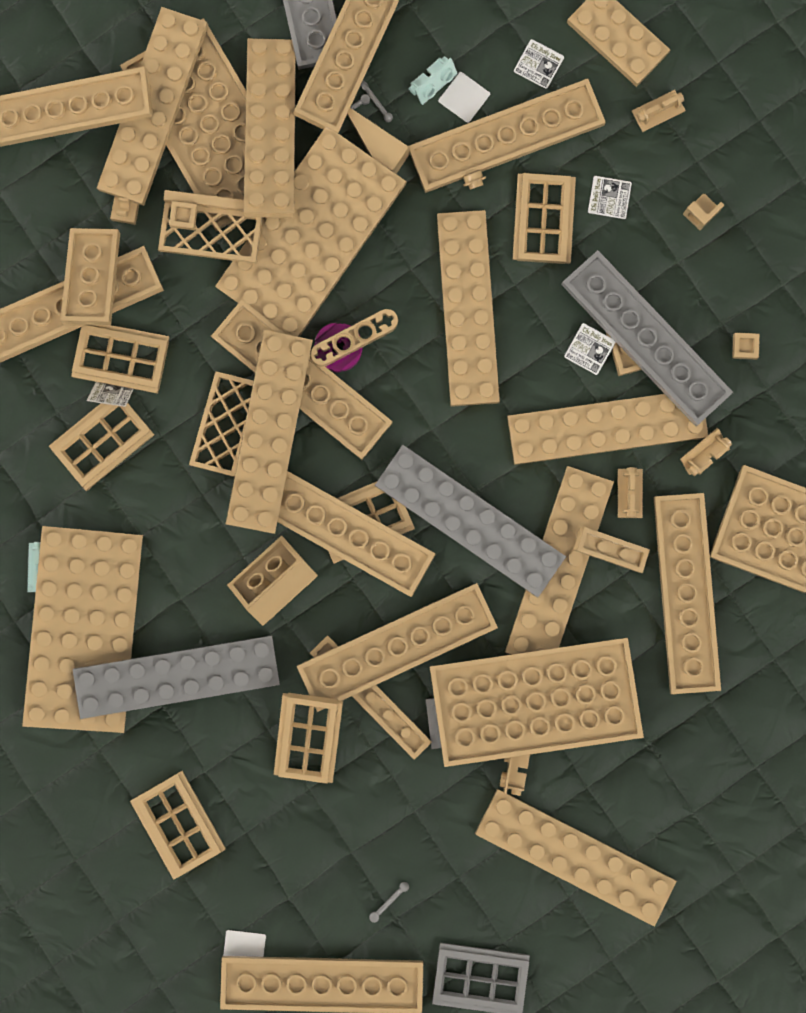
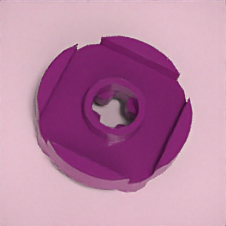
M341 323L326 325L316 335L314 346L351 326ZM342 337L337 341L338 344L342 342L345 344L343 350H347L351 345L350 340L346 337ZM328 344L330 350L323 352L321 349L318 350L316 359L321 358L322 361H325L326 355L333 352V344ZM363 348L325 367L335 373L348 371L359 362Z

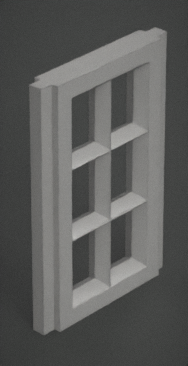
M440 942L432 1004L492 1013H522L530 955ZM447 958L466 960V975L445 972ZM472 963L493 964L492 978L472 976ZM499 965L519 968L517 982L497 979ZM445 977L465 980L463 994L443 991ZM470 981L491 983L489 997L469 995ZM496 984L516 987L515 1001L495 998Z

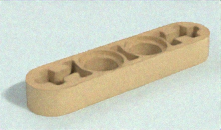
M390 309L381 310L316 344L311 350L313 363L319 367L328 366L393 332L398 325L396 313ZM385 315L387 318H393L390 327L383 324L379 327L381 332L376 333V328L372 321L376 320V325L383 321V316ZM363 326H368L372 329V335L368 339H363L358 334L359 329ZM342 337L348 338L351 342L350 347L347 350H340L336 345L338 339ZM328 344H333L334 351L338 355L333 356V352H330L326 355L325 361H322L321 358H315L318 356V350L321 349L323 352L330 350Z

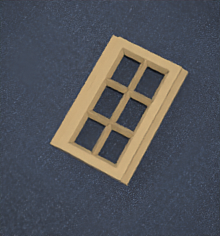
M529 173L518 174L512 260L559 264L571 263L576 177ZM530 184H544L543 203H529ZM549 185H562L561 205L547 204ZM529 208L542 209L541 228L528 227ZM547 209L560 210L559 229H546ZM527 233H541L540 253L526 252ZM546 234L559 235L558 254L545 253Z
M112 325L82 326L71 377L158 394L170 337ZM89 335L108 338L106 352L87 348ZM114 340L134 343L131 356L111 353ZM145 345L158 348L156 361L137 358L138 346ZM85 354L105 356L103 369L83 366ZM110 357L130 361L128 373L108 371ZM135 362L153 365L152 379L133 375Z
M100 403L49 445L55 455L86 491L154 436V433L129 403L125 407L119 406L127 417L113 429L104 418L118 406ZM131 420L139 431L123 442L115 432ZM100 422L108 433L92 445L84 434ZM112 436L119 447L104 459L96 448ZM78 439H81L88 449L72 461L65 450ZM92 452L100 463L84 475L77 467V464Z
M377 481L337 498L351 507L366 501L371 512L367 516L380 523L378 515L397 508L401 521L387 527L401 535L415 529L406 507L393 499L394 504L377 511L375 510L371 498L385 493L375 486ZM328 551L334 564L344 560Z
M283 693L274 775L327 784L328 782L333 783L343 701L295 693ZM296 704L309 706L307 724L294 722ZM314 707L328 709L326 727L312 725ZM293 727L307 729L305 747L291 745ZM312 730L325 731L323 750L310 748ZM290 750L304 752L302 769L289 768ZM309 753L322 755L320 772L307 770Z
M183 771L130 801L173 880L226 850ZM175 785L184 804L172 810L163 792ZM159 795L168 813L158 819L155 818L147 803L148 800ZM188 808L197 826L185 833L175 814ZM171 817L181 836L169 842L159 824ZM198 831L202 833L209 846L208 850L197 855L188 838ZM184 840L193 858L181 865L172 846Z

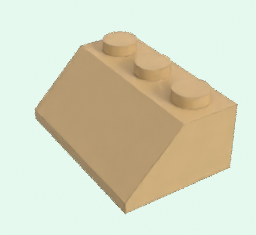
M280 536L227 585L245 609L263 626L318 575L287 540Z

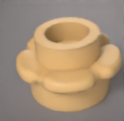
M481 170L463 177L465 182L463 186H469L470 190L482 186V180L486 179V176L483 177Z

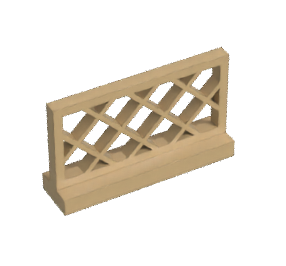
M165 190L159 252L256 264L263 217H244V200ZM172 201L197 204V214L205 213L209 218V221L200 228H197L195 225L196 231L185 239L177 230L178 228L167 230ZM222 216H229L233 224L222 232L215 221ZM246 219L256 220L255 229L248 234L239 225ZM213 224L220 234L208 242L201 232ZM237 227L244 237L232 245L225 235ZM175 231L182 241L175 247L165 246L166 237ZM199 234L206 245L199 250H194L189 246L188 242ZM223 237L230 248L223 253H218L212 245ZM245 241H248L252 246L251 257L240 255L236 248Z
M215 372L190 459V466L235 477L246 420L237 424L232 413L242 407L248 412L247 404H249L250 398L244 401L239 390L247 385L253 386V380ZM220 380H229L233 389L221 395L218 389ZM236 392L241 403L229 409L224 399ZM221 401L227 412L215 418L211 412L212 408ZM229 416L234 427L223 433L217 422ZM215 425L220 435L208 442L205 436L206 429ZM237 430L241 438L239 443L231 448L226 436ZM222 439L228 450L216 456L211 445ZM208 448L213 459L205 464L197 462L199 453ZM231 454L234 460L231 471L223 469L219 462L220 459Z

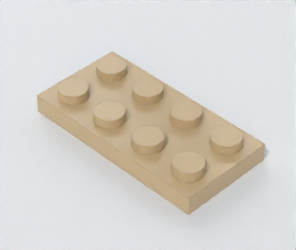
M586 0L567 20V24L636 87L670 52V49L617 0Z
M70 228L60 321L63 324L111 325L120 232L118 229Z

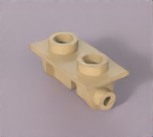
M673 90L632 110L642 132L685 112L686 110L682 105L684 97L681 92L677 94Z
M716 428L680 460L689 475H701L713 463L710 458L712 456L715 459L720 458L725 452L730 450L732 443L727 437L723 438L720 430Z
M634 467L618 469V518H642L643 469Z
M530 755L504 758V762H508L507 772H502L500 787H504V794H507V789H512L511 794L521 796V792L524 791L527 774L518 772V767L528 769Z

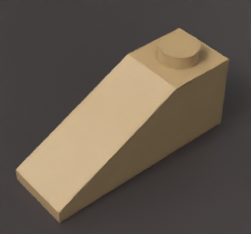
M350 108L347 113L348 118L368 154L397 174L410 155L409 147Z

